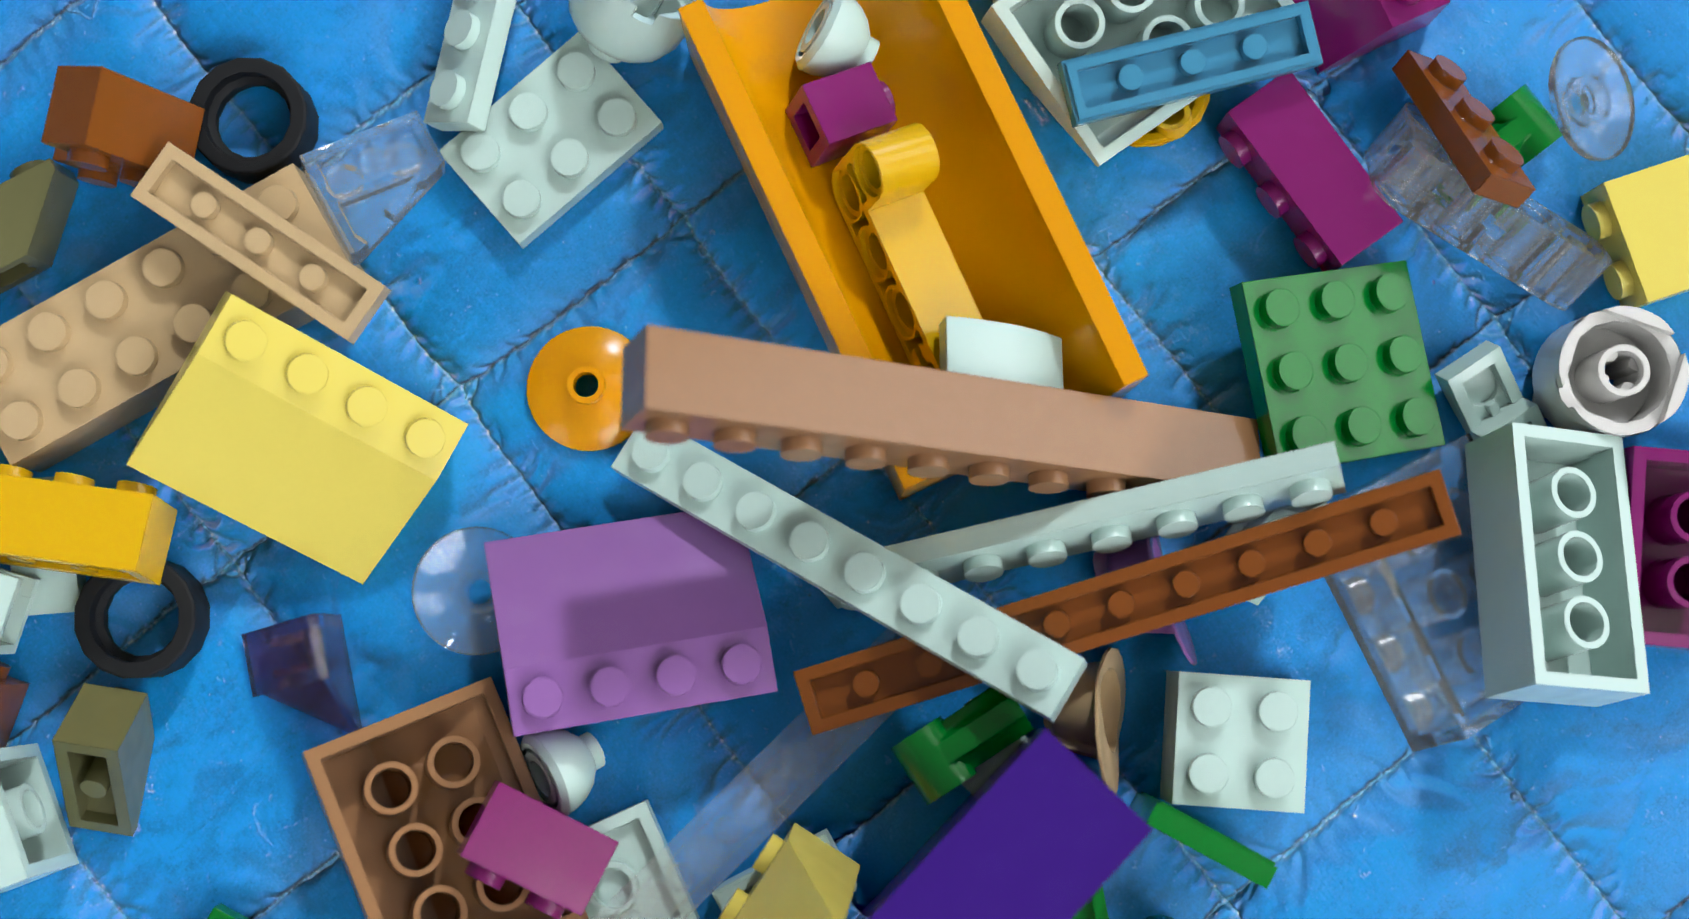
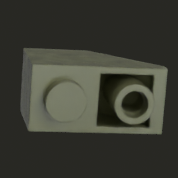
M50 158L45 161H29L16 167L10 173V179L0 184V294L49 269L53 265L79 182L73 172Z

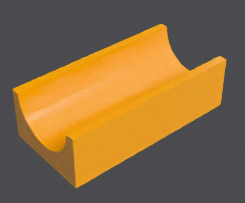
M696 0L678 8L689 55L829 352L910 365L833 194L831 184L832 172L843 157L811 168L785 111L803 84L824 78L809 75L798 70L795 60L801 37L823 0H769L756 5L735 9H717L708 6L703 0ZM856 0L868 19L870 36L880 41V46L872 66L879 81H883L889 87L895 102L897 121L888 132L913 123H919L929 131L936 144L940 160L939 174L924 190V193L982 319L1027 327L1062 338L1064 389L1117 398L1127 395L1149 374L968 1ZM891 465L884 467L899 500L956 475L948 473L938 478H917L910 476L906 467Z

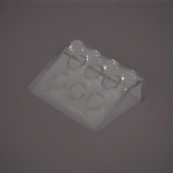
M1470 433L1446 443V445H1442L1328 502H1335L1440 469L1462 532L1461 535L1324 577L1413 752L1466 740L1524 702L1491 699L1485 696L1465 444L1473 441Z

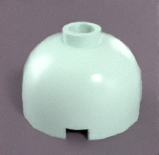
M569 0V12L579 33L588 42V48L598 58L614 64L621 61L626 63H649L675 50L684 39L685 35L678 8L696 0Z

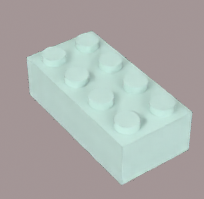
M1511 422L1465 444L1486 698L1600 707L1650 694L1623 438L1607 434Z

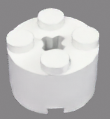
M1615 306L1602 309L1561 326L1545 340L1537 353L1533 366L1532 385L1534 393L1532 401L1538 405L1542 416L1555 428L1625 438L1641 434L1656 427L1678 410L1684 400L1689 384V364L1686 354L1680 353L1676 342L1671 336L1675 334L1674 331L1659 316L1632 306ZM1609 379L1614 380L1613 385L1609 382Z

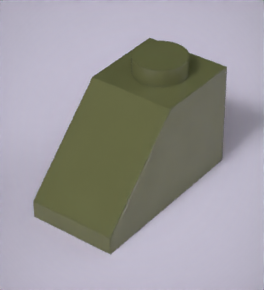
M84 683L52 739L69 826L133 837L138 827L155 738L148 693Z

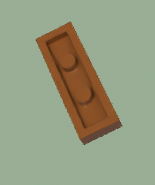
M1407 50L1392 70L1472 192L1476 195L1519 208L1536 190L1520 167L1524 163V159L1516 148L1501 139L1491 125L1495 121L1493 113L1482 102L1471 96L1463 84L1467 80L1463 70L1452 60L1442 55H1437L1432 59Z

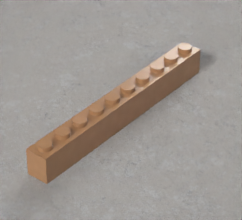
M646 324L623 348L621 430L645 433L646 440L658 444H679L686 442L688 439L713 442V447L716 450L726 453H745L756 448L780 451L781 458L795 462L814 461L822 456L845 459V466L856 470H875L891 465L908 468V474L917 478H938L951 473L969 476V482L978 486H998L1011 481L1028 484L1029 491L1039 494L1060 493L1068 489L1086 491L1088 499L1260 459L1257 420L1252 418Z

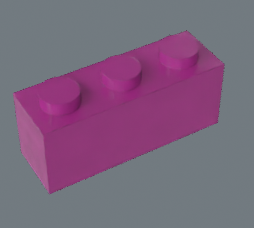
M1293 73L1276 77L1228 111L1216 127L1221 135L1218 138L1219 145L1225 156L1237 168L1243 166L1258 184L1256 194L1259 201L1270 215L1275 218L1282 217L1296 235L1293 243L1297 252L1311 268L1317 269L1319 267L1322 271L1339 269L1404 222Z

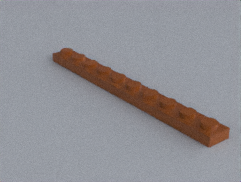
M1437 469L995 609L1077 654L1461 535L1462 532L1441 471ZM904 637L793 672L812 735L982 683Z

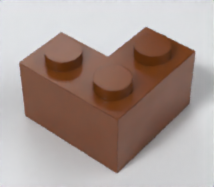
M58 65L41 143L55 147L53 160L79 169L77 179L102 187L116 188L119 179L124 184L136 187L167 142L195 158L205 109L103 66Z

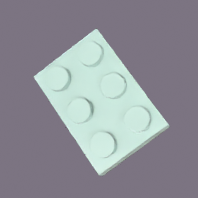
M578 32L491 106L485 132L461 131L438 152L524 249L661 132L664 126L662 121L614 67L590 51L588 42Z

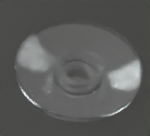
M1581 36L1565 42L1556 52L1549 72V99L1555 122L1566 142L1580 156L1597 162L1615 158L1627 147L1634 129L1635 103L1628 75L1616 54L1602 41L1590 36Z
M488 527L458 529L438 539L421 557L412 581L413 608L424 631L442 647L465 655H487L500 651L492 595L485 603L475 604L469 597V588L477 580H485L490 585L484 542L513 538L509 534Z

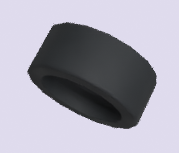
M236 58L216 66L198 83L189 102L205 109L197 149L212 165L225 175L246 184H256L292 163L298 168L302 167L309 160L318 140L319 116L311 95L283 67L263 58ZM254 86H264L278 92L286 101L290 111V125L283 140L270 152L257 157H244L232 152L223 143L219 133V118L226 104L237 93Z
M166 560L160 584L164 585L174 595L179 607V625L173 640L163 650L151 655L136 656L123 651L114 643L108 629V610L115 594L123 586L132 582L92 576L84 584L74 609V631L83 653L100 670L120 678L163 677L184 668L201 650L210 629V604L201 583L185 567Z

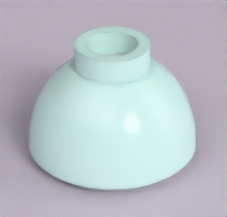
M823 0L809 21L799 42L795 55L797 68L809 75L827 77L868 62L872 64L878 52L880 41L870 36L868 19L856 0Z
M557 729L523 736L520 745L521 752L542 803L565 815H569L578 809L587 799L594 785L596 770L604 767L606 763L605 755L599 742L589 732L577 736L566 730Z

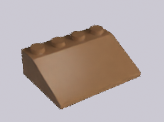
M491 676L302 753V760L365 919H556L524 903L530 890L508 879L505 880L501 890H498L464 873L470 860L457 853L495 780L542 803L517 739L513 736L511 724ZM565 909L561 919H589L586 910H584L582 916H579Z

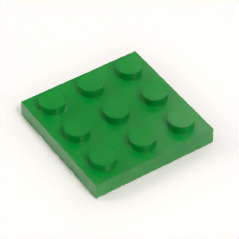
M1406 260L1247 281L1229 288L1264 457L1334 441L1339 462L1343 464L1446 445Z

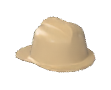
M1109 647L1103 654L1101 661L1087 663L1086 669L1055 722L1052 723L1044 718L1043 723L1045 728L1069 751L1099 760L1103 782L1117 794L1119 781V735L1125 710L1126 682L1122 655L1118 648Z

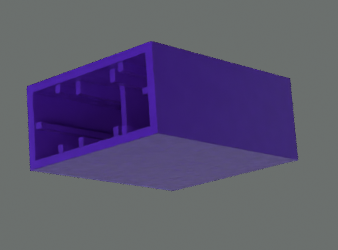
M1033 728L1034 730L1025 735L1026 738L981 787L964 800L855 919H1072L1154 829L1046 728Z

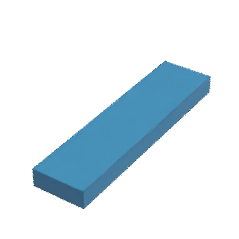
M1307 0L1064 60L1057 65L1072 128L1315 68L1323 64V59Z

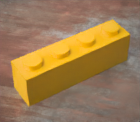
M0 464V564L160 586L178 510L157 497V488L128 480H119L116 489L96 487L95 480L68 472H55L53 481L32 478L33 472L18 466Z

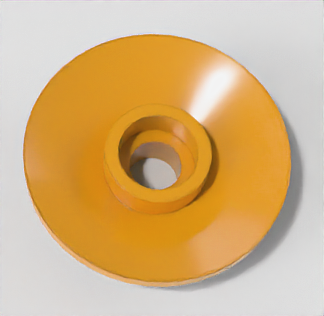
M584 326L567 330L555 336L539 351L531 365L527 378V400L534 420L551 439L565 447L590 452L612 448L631 436L633 431L621 430L623 348L630 342L629 339L607 328ZM584 375H593L598 380L597 391L589 397H581L576 392V383Z

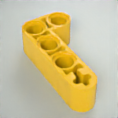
M913 123L854 144L834 168L831 184L840 212L910 365L940 370L939 324L946 316L983 319L924 193V190L939 174L940 160L936 144L929 131L922 124Z

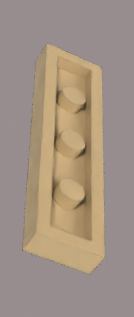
M167 142L130 194L131 197L353 345L391 292L385 285L170 142Z

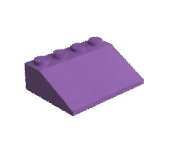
M686 512L484 542L514 737L778 692L767 623L749 549Z

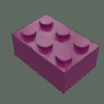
M1643 446L1624 448L1645 647L1689 650V450Z

